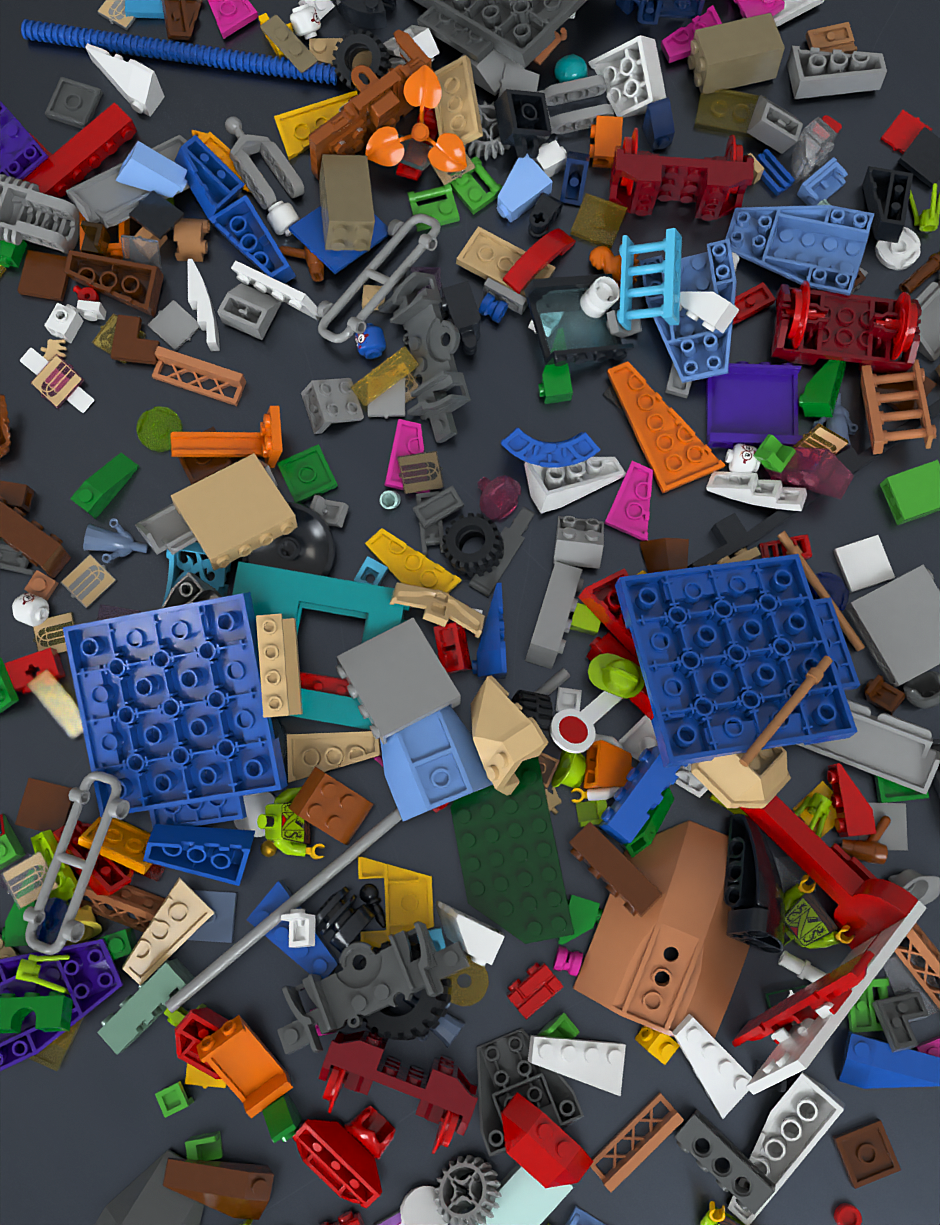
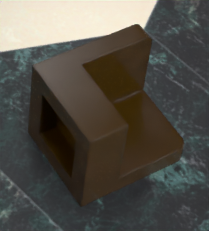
M81 221L80 226L85 232L81 248L82 252L106 257L111 237L105 226L99 223Z

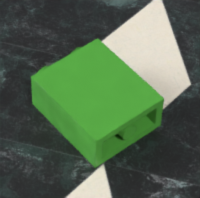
M938 460L892 475L880 483L897 526L940 511V463Z

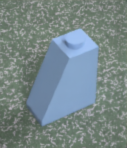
M137 141L122 163L116 181L150 192L155 191L157 194L173 198L178 191L182 192L185 188L187 180L184 178L187 170Z
M528 153L524 158L517 159L498 195L497 211L503 218L506 217L510 223L536 205L543 192L549 195L552 191L553 181L529 157Z

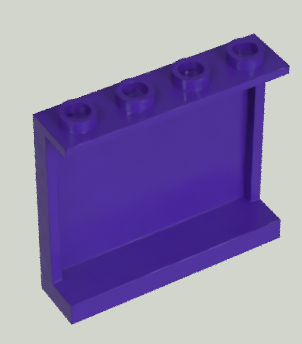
M746 361L729 363L727 374L706 378V445L709 448L733 449L736 444L741 443L758 449L768 434H771L782 445L793 447L794 449L801 446L802 435H798V373L801 370V366H794L793 363L772 365L769 362L749 364Z

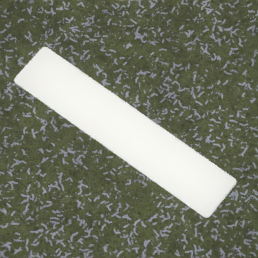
M29 348L20 359V362L37 376L49 364L33 348ZM55 368L45 379V382L50 383L60 371ZM61 372L51 382L50 387L54 388L65 375ZM66 376L55 388V391L59 392L70 379ZM77 385L65 397L68 402L82 413L94 402V399Z

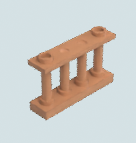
M915 359L911 372L877 376L876 373L872 374L871 365L861 366L860 383L873 454H882L884 444H887L888 441L924 438L925 447L929 449L931 448L932 440L936 439V426L931 425L923 385L925 371L924 368H920L918 359ZM913 381L914 386L912 391L880 394V392L875 390V387L880 384ZM916 399L918 407L915 410L883 413V411H879L878 406L881 403ZM920 418L922 427L920 429L887 432V430L882 429L884 422Z

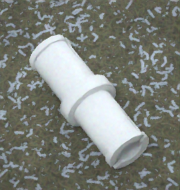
M786 950L783 951L778 961V965H782L796 973L798 978L802 980L805 978L812 983L827 974L812 966L810 961H803Z

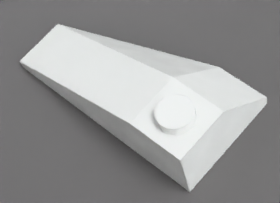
M87 44L85 48L91 60L131 104V107L136 112L144 113L151 117L165 97L155 72L135 60L130 59L129 62H126L121 55L116 54L112 57L106 50Z
M590 457L578 464L559 468L541 467L528 462L524 464L530 497L540 513L561 508L626 475V472L615 457Z

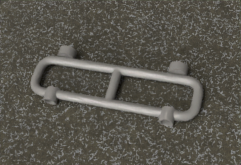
M421 213L410 217L405 223L397 219L392 220L388 225V234L392 238L335 304L324 300L318 305L317 314L322 318L318 325L319 334L331 342L342 343L348 340L354 333H364L366 330V323L364 321L426 249L430 251L436 249L438 244L436 237L440 233L441 228L439 221L434 217ZM418 223H424L432 227L428 234L420 236L419 244L391 277L375 271L413 226ZM369 278L384 284L356 317H351L348 320L347 328L343 332L335 334L327 330L331 321Z
M93 771L84 777L79 788L74 787L69 792V800L74 803L36 904L34 907H28L23 914V919L28 922L25 932L26 942L33 950L46 955H53L63 949L67 940L76 943L84 935V924L75 920L112 818L122 820L127 816L130 809L129 802L120 798L122 791L121 782L112 774ZM94 781H101L110 784L112 790L87 859L85 860L66 853L83 805L87 804L90 799L89 789ZM62 863L82 869L57 939L50 945L36 938V930L38 925L42 924L45 919L44 909L60 866Z

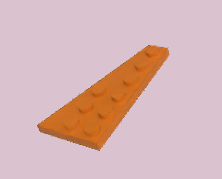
M628 361L607 370L606 373L645 458L653 470V475L662 494L725 468L726 465L721 460H718L711 452L712 450L703 444L690 426L672 407L670 408L662 400L663 398L658 392L655 393L646 383L643 376Z

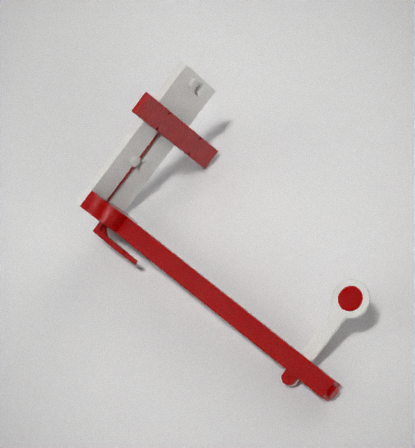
M610 633L606 634L603 638L598 636L589 645L592 649L586 657L590 661L600 654L609 653L630 660L640 667L639 661ZM644 683L641 692L629 699L652 720L654 716ZM604 691L581 712L574 709L559 711L551 720L550 734L553 741L561 749L570 753H582L588 750L595 740L594 724L623 698ZM777 796L764 808H740L838 904L834 911V921L838 927V932L844 925H848L850 929L843 932L844 935L847 937L855 935V937L848 943L852 951L838 968L749 1020L732 1041L733 1046L737 1047L748 1040H760L773 1033L771 1038L778 1044L746 1085V1088L753 1095L807 1069L926 910V907L910 892L890 881L877 879L856 857H850L838 844L834 843L830 848Z

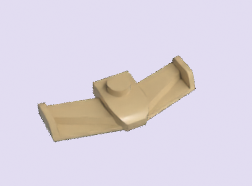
M399 582L396 583L390 605L395 603L425 609L423 619L443 627L446 626L448 619L474 633L475 637H480L485 618L483 614L439 589L434 590Z

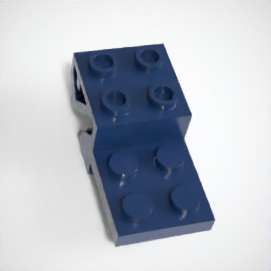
M616 0V5L627 15L639 6L638 22L641 24L657 25L659 17L693 19L697 15L701 16L705 0Z

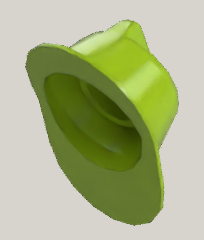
M606 653L598 655L589 664L588 675L590 681L594 686L622 698H632L638 695L644 687L641 668L630 660Z
M562 749L560 762L551 781L552 786L555 788L563 784L572 788H579L585 778V757L581 753H570Z

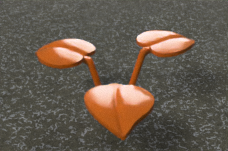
M427 65L421 66L409 76L404 85V97L407 102L414 107L420 106L419 123L413 126L410 135L400 138L394 127L385 126L376 130L366 146L365 156H367L368 160L382 166H394L404 156V146L400 142L414 138L418 142L427 140L434 146L428 152V159L436 169L445 172H457L467 167L465 147L457 135L444 133L438 137L437 143L429 137V129L424 124V106L430 109L437 107L441 100L442 92L436 74Z

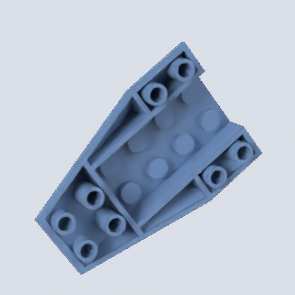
M832 205L735 208L725 239H730L731 251L739 257L800 285L803 281H808L810 288L850 296L864 255L874 213Z
M730 239L707 244L708 252L681 258L680 292H715L735 306L737 281ZM660 255L640 260V265L662 263L664 259ZM660 272L642 275L644 287L662 285L665 274ZM662 294L645 296L649 308L661 307L664 304V296ZM684 308L679 312V325L670 326L662 316L653 317L682 383L728 373L733 320L725 332L721 333L717 329L711 332L702 325L704 321L700 318L696 322L687 316L686 312L688 310Z
M450 705L387 737V743L384 745L380 739L384 775L402 821L493 785L492 781L487 777L473 741V736Z

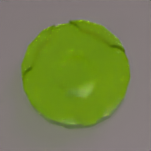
M157 406L153 407L154 409L145 411L138 419L136 427L140 441L152 451L163 452L170 450V434L172 432H183L182 421L168 407Z

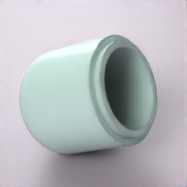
M393 490L385 491L380 496V504L385 509H394L401 501L400 495Z

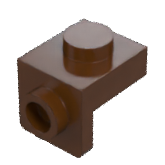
M879 674L874 680L871 679L865 687L867 701L890 715H893L905 698V693L884 682L883 676Z

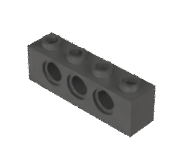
M698 1110L691 1115L676 1133L677 1145L684 1152H690L697 1159L696 1163L703 1171L707 1173L710 1171L717 1178L716 1183L725 1192L730 1191L736 1197L737 1204L744 1211L748 1212L749 1210L755 1215L775 1192L776 1185ZM697 1139H706L710 1144V1148H700ZM720 1157L726 1158L730 1163V1167L726 1169L721 1168L717 1164V1159ZM738 1177H745L750 1182V1186L747 1188L740 1187L736 1179Z

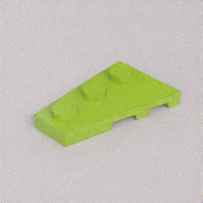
M51 830L43 831L31 838L35 855L41 853L48 869L58 845ZM62 863L55 880L58 887L51 890L49 895L51 908L72 899L78 881L68 864ZM39 865L40 871H44L43 865Z

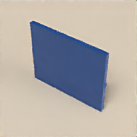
M321 206L289 227V231L334 274L367 252L325 250ZM375 214V225L370 249L389 236L388 226Z

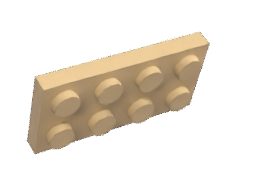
M464 55L434 73L439 80L442 92L441 100L437 107H435L439 136L444 133H452L457 135L463 144L466 145L482 137L483 131L471 61Z
M478 226L457 257L456 264L485 280L490 278L513 290L502 280L526 251ZM548 264L534 279L551 278L556 267ZM523 290V291L520 293V295H522V296H524V297L526 298L525 292H524V290Z

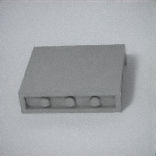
M924 564L844 607L889 685L894 688L940 664V589L934 583L933 574L929 569L925 568Z
M414 618L337 656L338 665L335 668L340 678H346L349 683L346 687L352 699H358L361 704L358 706L362 717L364 719L369 718L372 724L369 727L374 738H380L383 745L387 743V737L448 705L454 708L461 703L460 693Z

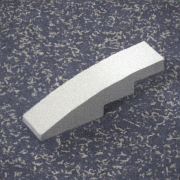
M188 259V302L192 310H197V322L201 330L207 332V344L210 350L220 351L218 325L213 304L193 259Z
M715 471L711 474L706 487L707 491L729 499L782 510L802 511L807 497L806 488L783 487L781 480H759L757 473Z

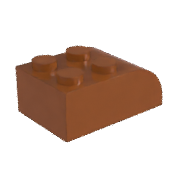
M315 766L292 801L289 809L302 819L348 846L374 804Z

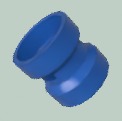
M487 293L478 311L484 316L489 315L493 321L500 323L508 309L509 303L503 300L496 301L494 295Z

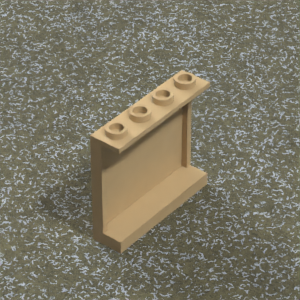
M255 454L171 495L175 509L182 515L208 557L214 571L227 567L232 561L248 556L253 550L270 544L274 539L281 535H287L298 527L295 514Z
M282 614L256 616L263 718L303 714L296 619H282Z

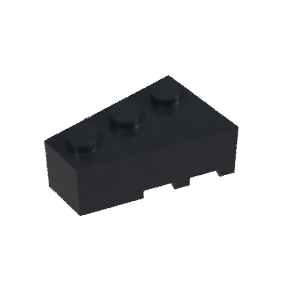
M868 166L862 186L869 213H874L872 228L875 240L898 243L905 226L913 173Z

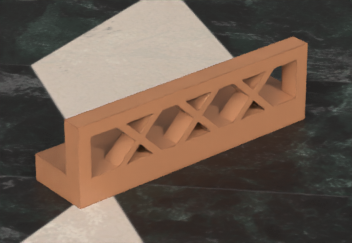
M160 346L157 347L155 356L158 362L152 374L153 379L228 404L238 405L246 385L243 374ZM164 364L172 366L175 373L168 376L160 374ZM190 372L194 374L196 380L185 383L182 382L180 376ZM211 379L215 381L217 387L206 390L203 389L201 382ZM229 386L237 388L233 398L224 396L222 389Z
M128 884L110 896L96 895L87 885L84 895L88 896L92 902L82 899L79 908L89 905L94 914L144 932L150 924L148 921L153 919L165 898ZM104 904L111 905L114 910L107 909ZM126 912L134 914L137 919L130 918Z
M915 923L906 935L910 940L909 948L898 946L894 952L940 1009V998L936 994H940V988L932 987L926 981L927 974L940 978V952L920 926ZM911 954L922 956L926 961L925 968L914 966L910 961Z
M659 1092L592 1158L594 1162L590 1167L602 1180L604 1186L612 1192L684 1119ZM661 1101L669 1112L663 1118H653V1108ZM638 1122H649V1132L645 1136H635V1125ZM621 1139L631 1140V1150L627 1154L617 1153V1143ZM635 1140H640V1141L634 1146ZM603 1157L613 1158V1167L606 1174L596 1165ZM616 1158H622V1159L616 1164Z

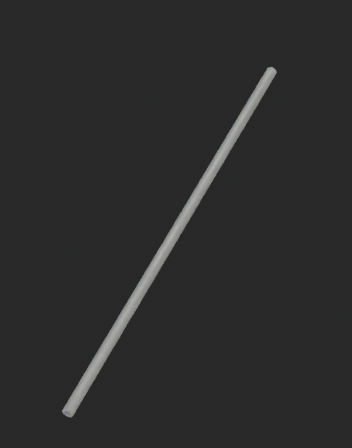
M562 668L539 687L535 693L550 695L570 678V674ZM398 809L393 810L165 1002L168 1010L171 1013L176 1011L282 921L281 915L290 914L291 909L298 908L402 820Z

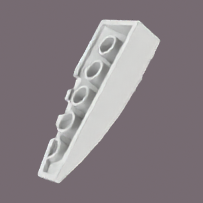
M802 1072L770 1111L749 1158L776 1185L775 1192L755 1215L749 1210L748 1212L744 1211L737 1204L734 1195L728 1205V1209L745 1225H750L843 1112L845 1103L824 1085ZM741 1177L738 1185L747 1188L750 1186V1182L747 1178Z

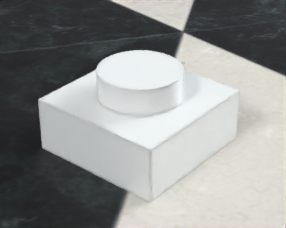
M78 300L77 310L84 319L89 321L105 320L106 310L100 302Z

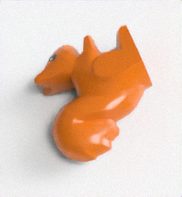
M606 246L594 248L589 255V261H591L592 266L596 267L597 270L603 269L605 274H612L614 281L621 287V256H614L611 249ZM634 254V266H638L639 260L636 258L639 254ZM633 276V284L637 282L635 278L637 276Z

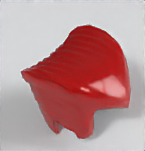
M372 1106L365 1108L357 1117H354L353 1120L344 1125L346 1131L357 1138L377 1160L381 1158V1155L390 1142H392L396 1131Z

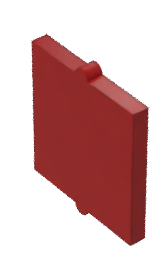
M902 110L881 137V140L892 146L894 151L898 150L903 154L924 127L932 131V128L921 122L919 117L915 118L905 110Z

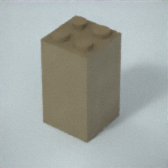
M767 13L695 30L694 38L691 40V54L688 56V66L690 70H693L695 86L699 87L702 95L776 78L785 47L772 14Z
M322 154L319 193L325 250L370 251L375 218L367 156Z

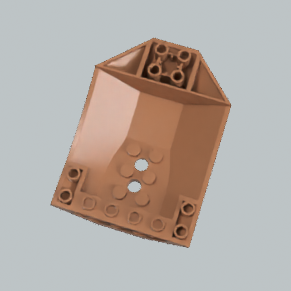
M688 820L657 833L652 843L633 858L625 851L624 856L662 893V897L640 917L638 914L633 916L623 906L626 902L619 895L615 898L611 893L609 894L573 989L620 1016L674 1037L672 1031L690 1014L715 1039L750 945L726 935L728 912L731 911V907L724 902L729 836ZM666 948H676L678 950V957L675 960H667L664 957ZM660 971H664L669 975L668 981L662 984L655 981V975Z

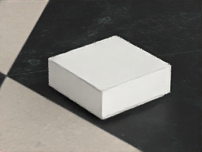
M558 687L555 711L559 712L564 709L580 711L582 690Z

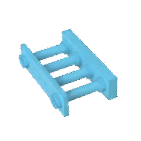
M676 228L666 229V238L663 241L634 245L627 235H623L622 244L619 247L622 262L620 309L617 310L618 322L626 330H631V320L662 316L670 326L679 325L682 236ZM662 250L665 252V260L662 263L634 266V254ZM660 272L665 274L662 285L633 288V276ZM659 294L664 296V304L661 307L632 310V298Z

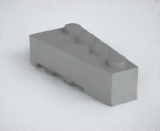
M792 46L787 61L795 99L880 90L887 73L882 53L854 51L853 54H845L842 50L833 49L832 52H822L820 48L811 47L810 50H800V46Z
M555 561L525 659L526 662L552 669L557 653H563L566 640L562 639L564 632H569L572 619L568 618L569 613L575 611L578 599L574 598L576 591L581 592L584 579L580 578L582 569Z

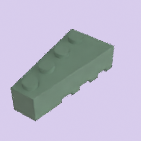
M178 958L170 961L167 959L151 978L149 977L138 986L139 990L133 996H128L119 1005L121 1009L115 1015L111 1013L101 1022L103 1027L97 1033L117 1055L120 1054L166 1010L165 1002L195 977Z

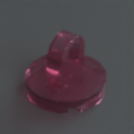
M503 475L492 481L483 477L477 483L483 492L479 504L481 512L490 519H503L516 508L519 502L517 500L518 495L521 496L520 484L512 477Z

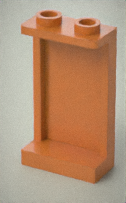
M240 1015L225 1022L220 1029L212 1035L206 1036L196 1046L199 1059L203 1063L207 1062L242 1101L245 1112L250 1118H253L293 1088L288 1072Z

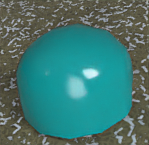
M575 54L563 56L555 65V78L560 83L588 77V69L584 59Z

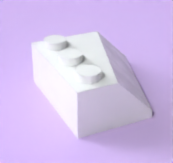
M640 35L588 62L597 75L604 77L607 87L606 97L617 117L625 118L645 114L649 103L666 98L655 39Z
M437 900L435 906L446 938L453 943L460 942L463 950L471 955L473 962L484 967L486 963L492 965L505 937L503 932Z

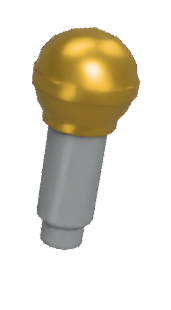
M267 840L261 844L260 851L264 856L271 857L276 853L277 847L274 845V841Z

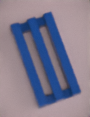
M765 149L762 154L757 155L756 159L768 171L767 174L764 170L760 179L776 197L794 184L795 179L768 149ZM772 178H774L781 185V187H779Z

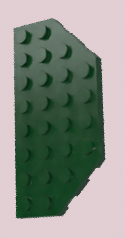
M539 756L522 761L514 772L520 783L511 795L507 796L496 790L494 785H490L456 799L450 807L468 904L525 944L574 935Z

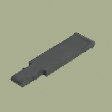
M523 506L517 517L512 521L511 527L507 528L505 526L501 532L504 543V550L502 552L504 555L502 559L498 558L500 564L497 567L492 566L493 571L490 573L488 571L483 572L484 576L479 577L476 573L469 586L487 597L490 596L525 540L522 534L529 527L528 525L535 515L534 512Z

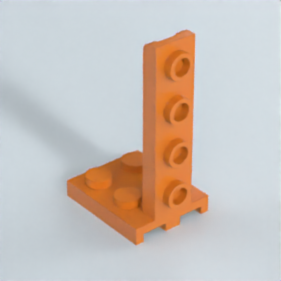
M269 407L267 414H264L263 422L260 423V432H172L170 434L171 457H248L255 454L256 457H263L265 463L270 468H274L283 451L280 407Z

